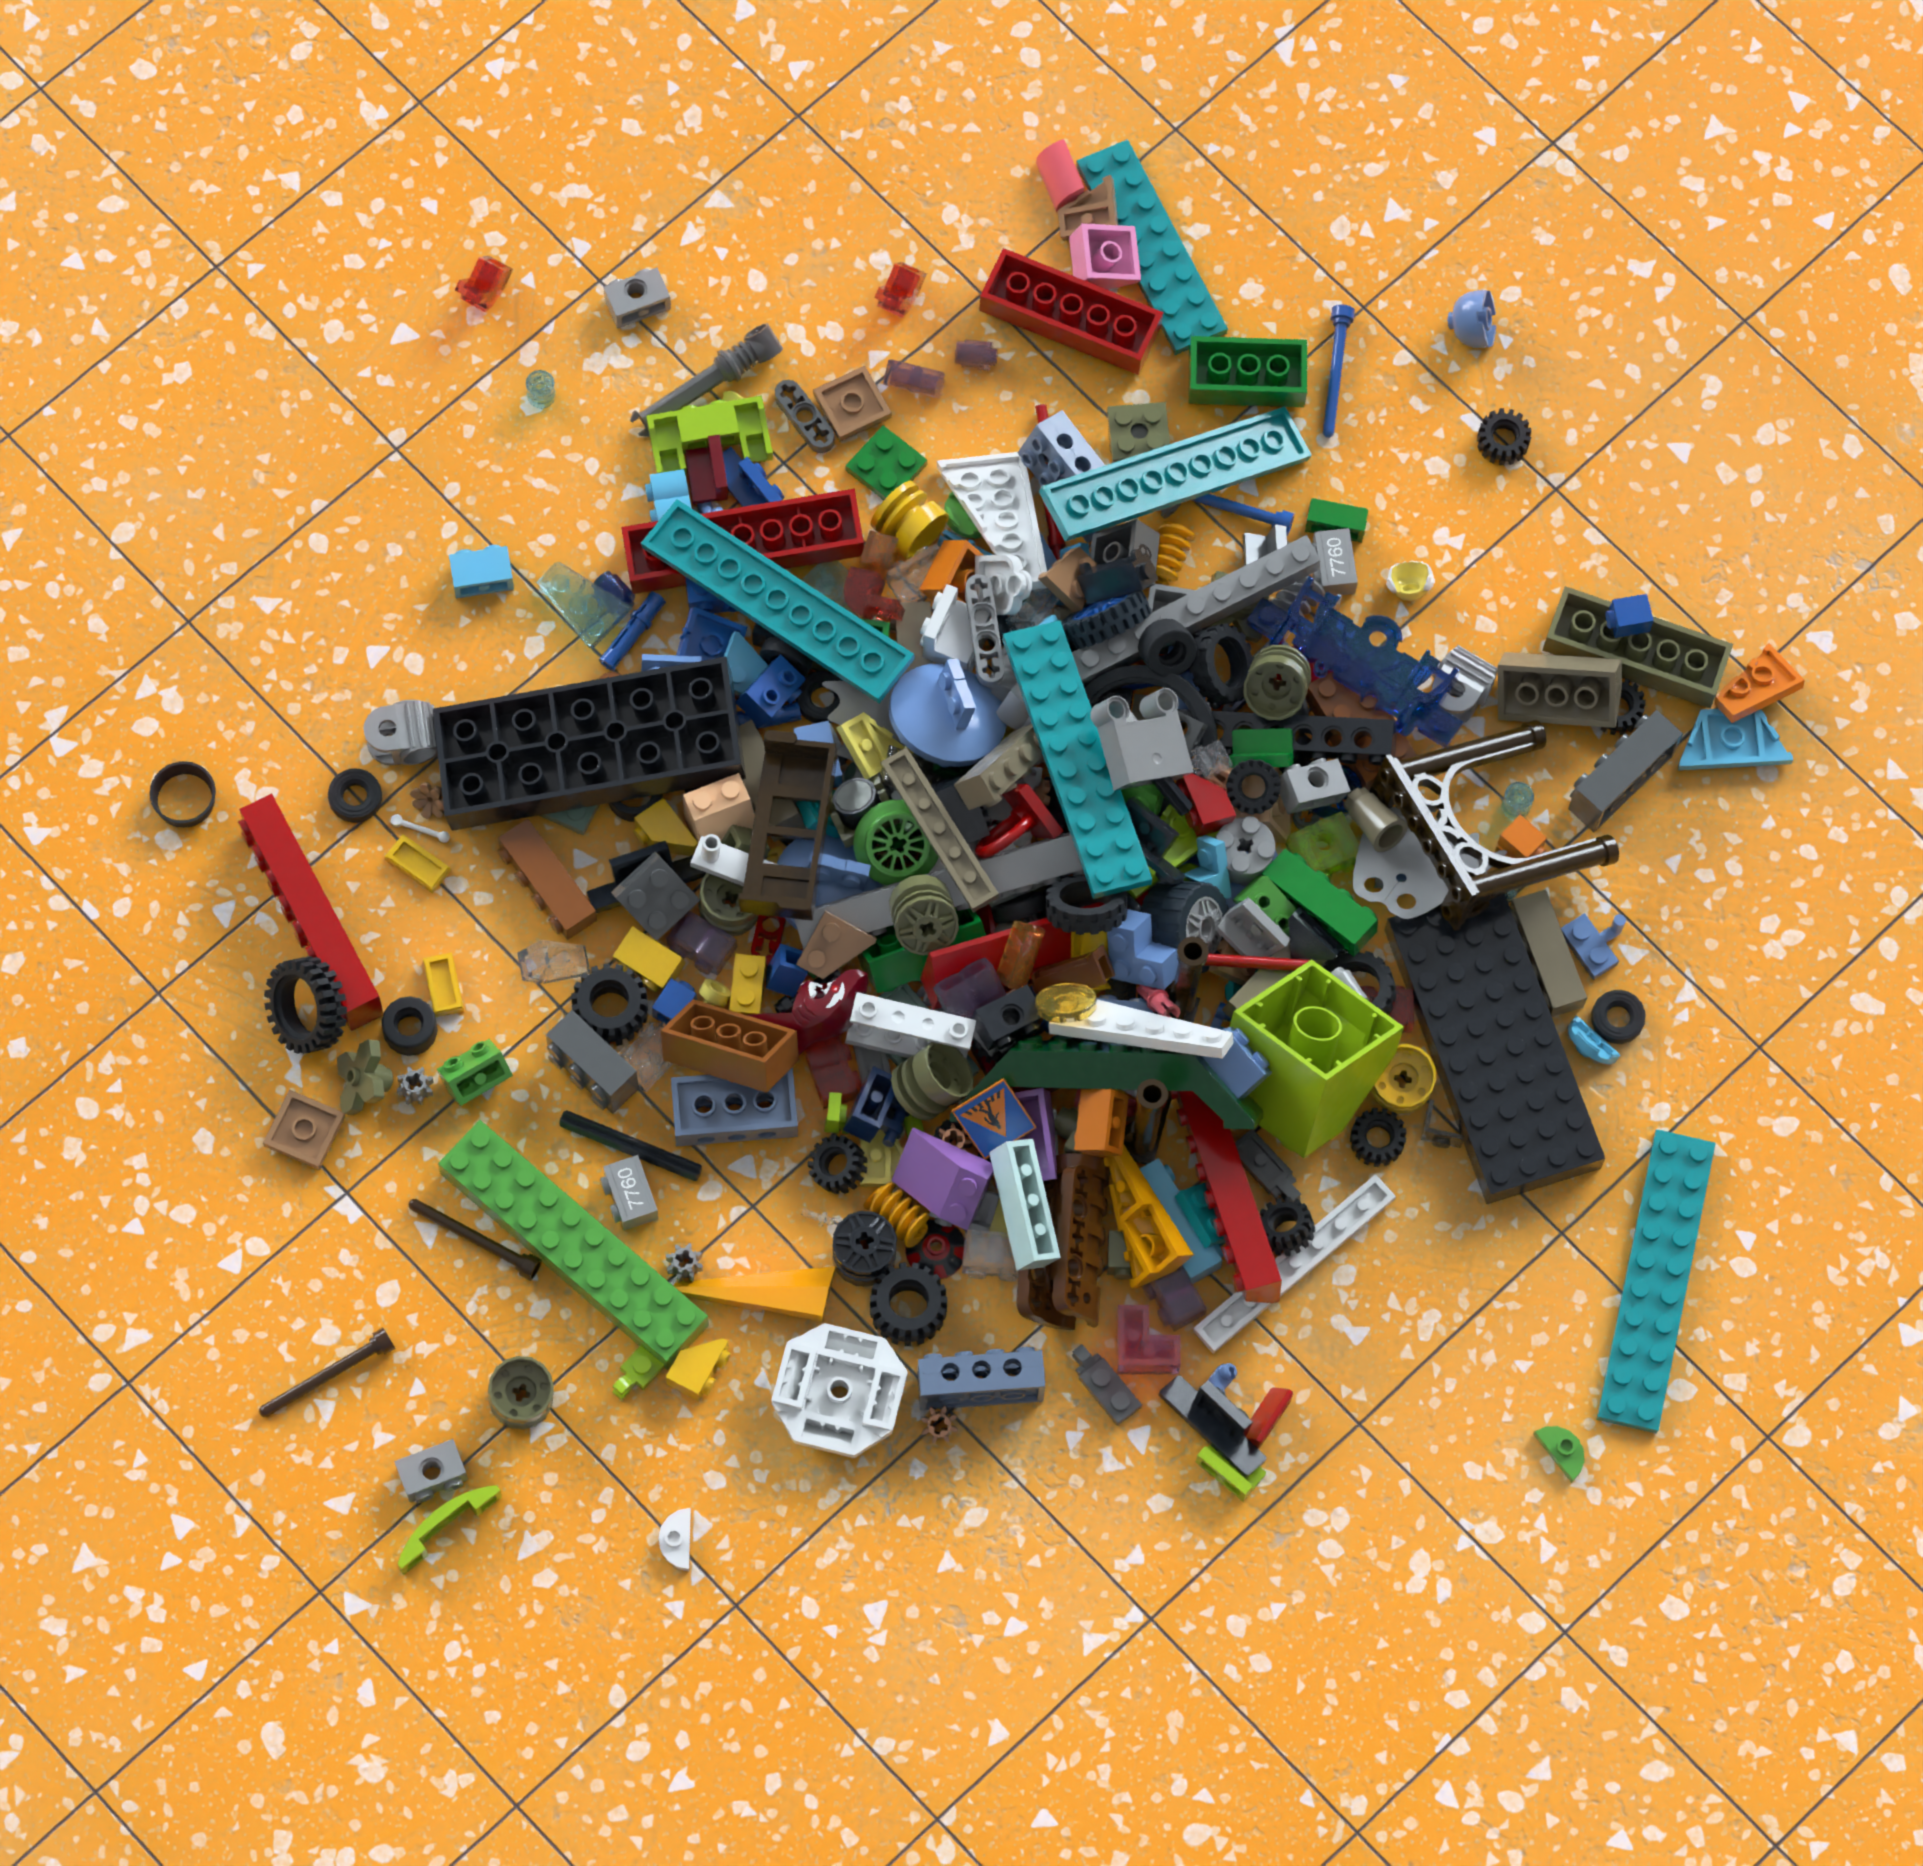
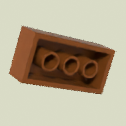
M1359 659L1309 684L1305 698L1315 716L1394 720L1398 727L1395 757L1398 760L1417 756ZM1333 735L1329 738L1333 747L1341 743L1342 736ZM1367 736L1360 738L1357 742V747H1368L1371 744L1372 738ZM1357 760L1356 764H1344L1358 788L1365 787L1368 791L1381 767L1371 765L1367 760Z
M694 999L660 1031L663 1061L766 1093L799 1061L797 1030Z

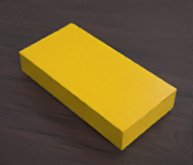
M404 834L384 856L387 862L432 894L451 872V868Z
M452 952L423 958L435 1017L464 1012Z

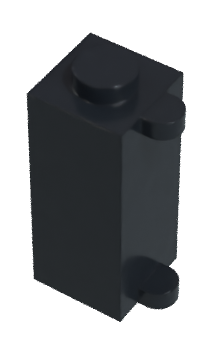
M1140 549L1132 550L1130 557L1092 567L1088 562L1082 563L1079 566L1081 575L1077 577L1087 604L1142 591L1158 580L1155 566L1151 562L1148 552L1142 553Z

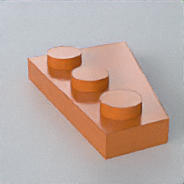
M1768 643L1763 648L1762 654L1757 659L1753 658L1747 664V669L1740 676H1735L1716 695L1714 704L1731 723H1734L1802 689L1805 680Z

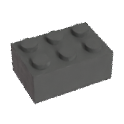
M573 1010L546 1034V1048L550 1054L548 1056L549 1060L560 1070L564 1067L571 1074L570 1080L579 1089L586 1088L593 1095L591 1096L592 1101L601 1110L607 1108L614 1114L639 1090L637 1071Z

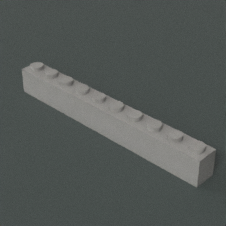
M1305 535L1152 612L1149 617L1143 619L1144 621L1135 624V627L1125 630L1126 632L1122 634H1117L1115 637L1106 639L1102 643H1095L1093 646H1086L1072 652L1083 686L1085 687L1092 680L1110 670L1129 666L1141 660L1142 658L1139 656L1138 650L1139 638L1145 628L1154 621L1174 619L1181 623L1190 634H1193L1317 572L1321 559L1308 536ZM1173 640L1167 642L1161 649L1175 643L1176 641Z
M1070 832L1060 834L1055 839L1046 838L999 852L986 859H977L999 893L998 899L1003 898L1002 893L1014 890L1015 894L1029 891L1032 889L1031 884L1043 881L1044 885L1053 884L1056 881L1059 882L1061 881V875L1072 873L1074 877V875L1084 874ZM946 869L925 874L937 877L946 884L957 911L970 908ZM900 882L815 906L813 921L795 919L803 949L825 910L867 933L869 932L872 936L887 932L886 927L894 925L890 915L889 899L893 889Z

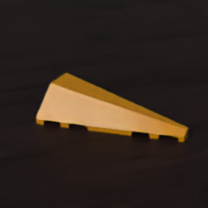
M1123 1144L1122 1156H1107L1103 1159L1105 1166L1109 1167L1113 1184L1109 1185L1118 1230L1123 1232L1127 1251L1123 1252L1125 1261L1130 1263L1133 1279L1129 1280L1133 1289L1175 1272L1194 1254Z
M829 1266L694 1280L693 1282H675L673 1286L684 1296L761 1313H763V1310L823 1322L835 1267Z

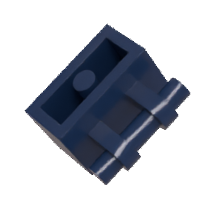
M875 1066L872 1067L861 1085L843 1131L870 1143L880 1129L885 1134L882 1143L887 1147L894 1146L896 1139H899L903 1133V1122L910 1114L898 1102L893 1092L892 1074ZM889 1108H892L895 1112L892 1120L885 1117Z

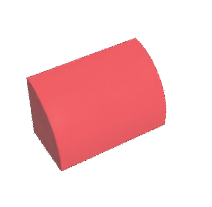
M1064 139L1051 144L1038 155L1036 165L1057 212L1069 202H1074L1084 192V185Z

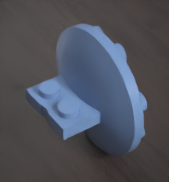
M958 659L947 660L945 664H928L910 670L898 680L889 699L888 711L890 722L900 742L918 756L941 767H962L977 764L1002 741L1006 730V724L999 719L996 713L1002 704L1001 700L991 693L992 690L983 686L978 681L976 674L961 668Z
M825 836L815 906L887 885L881 884L869 877L871 865L857 862L854 845L845 848L841 837ZM795 839L783 851L777 864L811 868L815 841ZM883 861L881 863L882 865L889 867L886 861ZM785 918L795 929H797L795 919Z

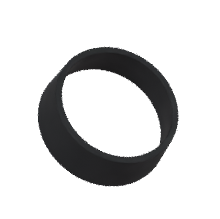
M181 761L165 766L155 775L149 794L154 810L165 822L172 826L185 828L203 822L210 815L215 803L216 788L212 776L205 768L193 762ZM189 774L199 777L208 785L212 795L211 802L206 810L189 820H174L163 815L158 806V795L162 786L169 779L178 775Z

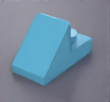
M1208 835L1197 838V857L1200 866L1184 873L1185 878L1193 882L1211 883L1220 890L1226 899L1231 898L1229 872L1226 868L1228 864L1225 842Z

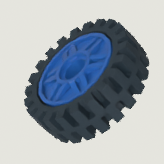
M1138 591L1086 604L1081 611L1069 614L1062 620L1061 624L1072 648L1082 649L1086 646H1093L1095 643H1102L1106 639H1111L1117 634L1126 632L1125 630L1131 629L1136 626L1135 624L1144 621L1143 619L1149 617L1152 612L1143 591Z

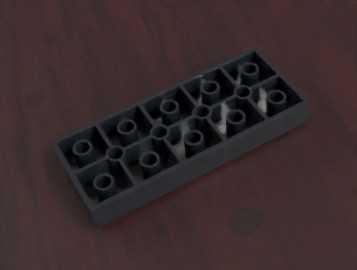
M727 657L433 708L444 815L452 831L703 787L737 773L740 774L741 779H746L733 677Z
M1505 894L1489 900L1490 905L1484 912L1475 917L1467 918L1460 929L1456 931L1453 930L1449 921L1443 917L1440 908L1441 904L1415 918L1390 917L1387 919L1384 929L1486 1204L1601 1169L1606 1159Z

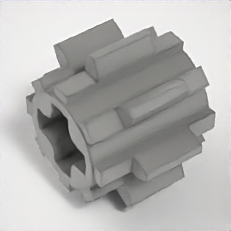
M407 1067L408 1073L397 1076L398 1082L401 1087L396 1089L397 1094L406 1096L407 1105L413 1103V1101H418L420 1105H423L425 1097L433 1096V1091L430 1088V1085L434 1083L433 1077H427L423 1067L417 1071H412V1068ZM417 1082H420L421 1087L416 1086L413 1090L410 1089V1085L415 1086Z
M691 1243L686 1245V1248H681L676 1244L675 1253L666 1254V1261L671 1263L667 1268V1273L676 1274L679 1283L683 1278H689L693 1282L694 1273L703 1271V1265L698 1263L702 1258V1253L693 1252ZM685 1258L689 1259L690 1264L687 1263L684 1268L680 1267L679 1262H683Z

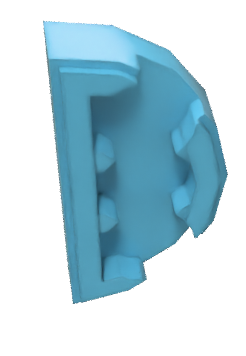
M1575 1016L1568 1025V1034L1576 1045L1577 1051L1584 1057H1590L1600 1063L1609 1065L1615 1063L1621 1056L1578 1016Z

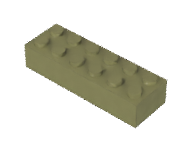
M1566 586L1564 587L1542 651L1560 656L1622 659L1623 679L1626 678L1637 684L1711 708L1733 647L1732 643L1654 616L1650 632L1615 638L1613 628L1609 629L1606 622V611L1609 610L1611 602Z

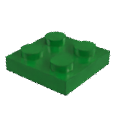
M883 425L845 465V470L877 496L885 500L890 493L904 482L913 481L927 466L928 460Z

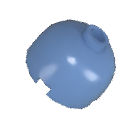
M1487 290L1467 292L1457 299L1453 312L1448 313L1449 329H1454L1456 337L1462 344L1473 348L1493 346L1496 325H1492V315H1496L1492 293Z

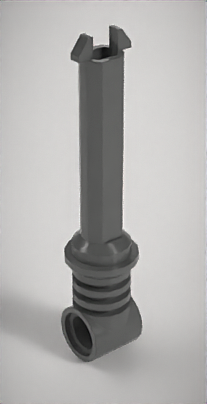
M764 323L752 329L744 336V343L742 341L738 342V347L736 345L731 347L732 351L730 349L726 351L719 350L717 352L718 356L714 358V363L640 413L634 410L630 422L633 423L640 419L645 427L638 435L650 436L647 426V415L681 410V408L691 404L724 381L731 382L735 380L738 382L741 380L742 374L745 373L744 369L746 371L750 370V365L752 367L757 365L756 361L763 363L779 354L783 347L769 324Z

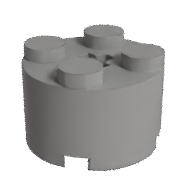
M1247 816L1236 818L1232 823L1224 825L1219 830L1216 839L1225 842L1228 864L1226 868L1229 872L1230 883L1233 882L1241 884V886H1247L1254 878L1259 875L1262 876V872L1272 863L1275 854V840L1269 828L1257 818Z

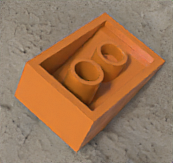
M944 540L919 590L931 601H934L938 592L943 593L948 584L958 588L957 600L966 603L965 586L967 580L972 575H975V556L983 554L967 540Z

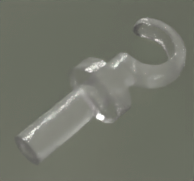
M803 1208L801 1213L805 1217L819 1221L818 1225L821 1227L824 1224L830 1226L832 1224L838 1225L842 1221V1219L837 1217H828V1212L825 1211L819 1214Z

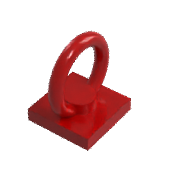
M1017 784L1014 789L1002 794L1013 808L1010 811L1011 816L989 831L990 836L982 838L976 845L974 852L976 857L986 859L1004 850L1025 832L1030 831L1035 839H1055L1063 832V829L1029 784Z

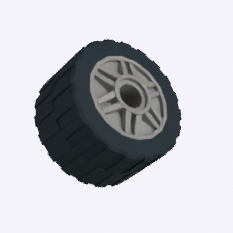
M1159 881L1155 886L1151 887L1143 900L1141 912L1151 914L1152 942L1178 949L1183 939L1194 936L1201 938L1207 944L1208 954H1221L1217 948L1223 937L1215 930V927L1229 908L1224 895L1221 894L1216 886L1205 882L1182 881L1172 885ZM1203 965L1201 973L1207 972L1210 966Z

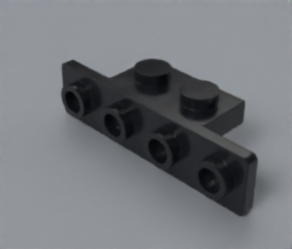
M1135 797L1129 798L1126 806L1147 865L1156 872V877L1166 884L1174 885L1182 882L1186 876L1164 858L1180 834Z
M662 841L609 859L614 882L588 890L587 896L596 913L622 905L611 892L654 852L668 864L684 883L703 878L707 872L690 866L693 855L672 862L669 847L666 841Z
M1178 1375L1160 1390L1159 1397L1245 1478L1249 1477L1265 1463L1267 1457L1246 1438L1253 1422L1244 1410L1237 1408L1226 1397L1225 1393L1220 1388L1215 1387L1209 1380L1196 1391L1182 1376Z

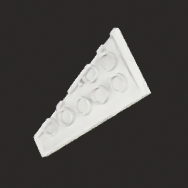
M1018 452L937 461V470L995 555L1017 556L1022 563L1023 570L1027 571L1031 576L1032 590L1047 588L1038 579L1041 573L1047 571L1028 471Z

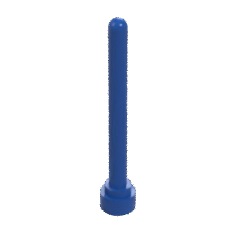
M1342 304L1334 305L1331 312V321H1333V326L1335 327L1323 425V435L1327 438L1332 437L1335 431L1346 332L1350 324L1354 322L1355 314L1353 307Z
M1212 494L1191 500L1271 524L1272 528L1275 524L1286 526L1287 536L1289 535L1295 513L1285 510L1282 512L1276 511V514Z

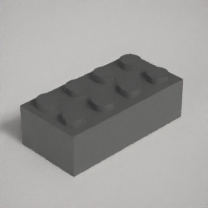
M1658 710L1650 717L1647 714L1642 716L1634 726L1636 730L1630 736L1624 734L1614 745L1616 749L1609 756L1605 753L1594 764L1596 769L1590 775L1584 773L1574 783L1575 789L1570 794L1572 799L1568 809L1593 832L1603 825L1674 756L1683 733Z

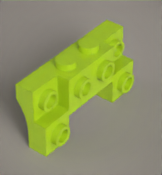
M762 395L727 402L725 400H716L709 405L698 407L696 405H687L681 408V410L646 416L656 473L684 469L685 475H687L684 459L685 450L708 447V436L719 434L722 447L740 444L743 459L748 457L752 463L773 460V451Z

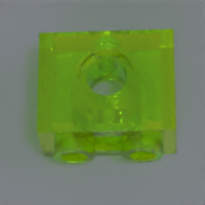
M1341 811L1289 834L1285 846L1292 854L1297 853L1301 855L1310 868L1314 871L1319 870L1323 872L1330 880L1332 874L1342 870L1343 873H1347L1354 869L1359 843ZM1320 841L1325 842L1329 845L1330 849L1321 850L1316 846V843Z

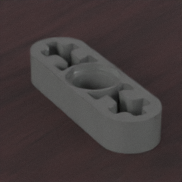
M793 380L779 382L775 388V401L814 452L826 453L830 451L834 446V431L797 382ZM783 391L793 392V400L796 403L794 407L793 402L788 396L782 398ZM807 410L812 413L813 418L811 421L803 423L796 418V415L800 411ZM816 425L820 436L827 435L825 443L821 440L816 442V432L813 430Z

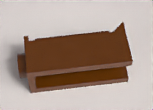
M1102 944L1095 951L1047 965L1046 967L1042 966L1031 975L1033 990L1039 995L1043 1004L1105 985L1107 983L1106 979L1114 977L1116 974Z

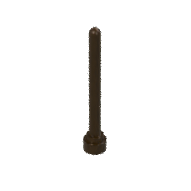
M411 1199L408 1206L412 1211L516 1266L515 1270L519 1271V1275L525 1279L533 1280L542 1264V1259L531 1253L529 1255L525 1253L520 1255L418 1199Z
M382 1327L372 1333L373 1337L368 1339L370 1342L262 1405L259 1408V1414L262 1417H268L375 1353L377 1355L384 1353L385 1355L394 1350L395 1346Z

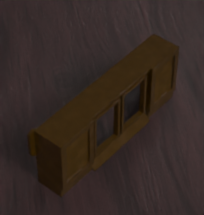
M768 730L764 734L765 755L743 893H739L738 898L740 912L813 921L838 760L836 743L797 740V735L793 732ZM773 799L821 803L817 830L769 825ZM767 837L815 841L811 868L763 863Z

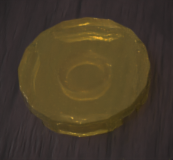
M1060 983L1041 990L1036 996L1035 1003L1037 1013L1041 1018L1049 1022L1067 1023L1066 1019L1074 1018V1021H1082L1091 1016L1097 1008V997L1094 990L1086 985Z

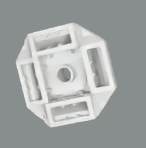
M824 1323L800 1337L787 1341L771 1404L794 1444L856 1458L893 1433L908 1371L885 1338ZM837 1386H842L847 1389L848 1394L843 1398H836L831 1394V1391Z

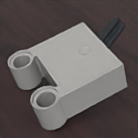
M1162 688L1141 700L1140 712L1145 720L1126 723L1130 713L1129 705L1120 696H1112L1094 705L1090 713L1091 720L1098 729L1114 791L1154 784L1180 816L1188 813L1192 809V803L1174 780L1183 778L1194 771L1177 711L1179 705L1178 698L1173 690Z

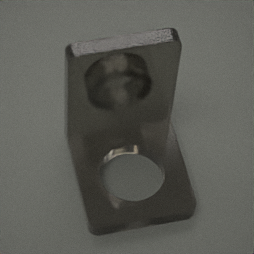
M1430 1099L1426 1110L1421 1140L1432 1142L1431 1144L1438 1148L1446 1149L1450 1146L1461 1148L1464 1135L1429 1128L1434 1100Z

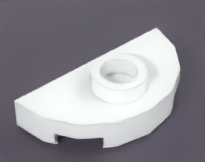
M691 1508L678 1510L668 1516L661 1526L658 1538L660 1551L667 1562L676 1569L688 1572Z

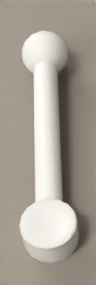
M399 814L391 817V823L394 827L404 826L434 836L442 843H446L450 839V835L446 831L437 832L405 821Z

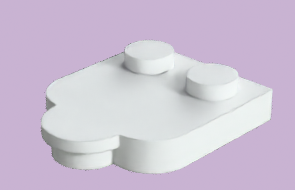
M1014 555L975 556V575L982 574L991 580L996 614H1017L1022 606V600L1027 599L1032 590L1031 576L1027 571L1023 570L1020 559ZM975 584L978 597L977 603L982 602L983 588L980 587V584Z

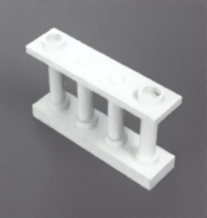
M857 992L850 1018V1023L854 1024L848 1029L845 1043L909 1058L929 1043L935 1042L956 1047L967 1058L976 1020Z

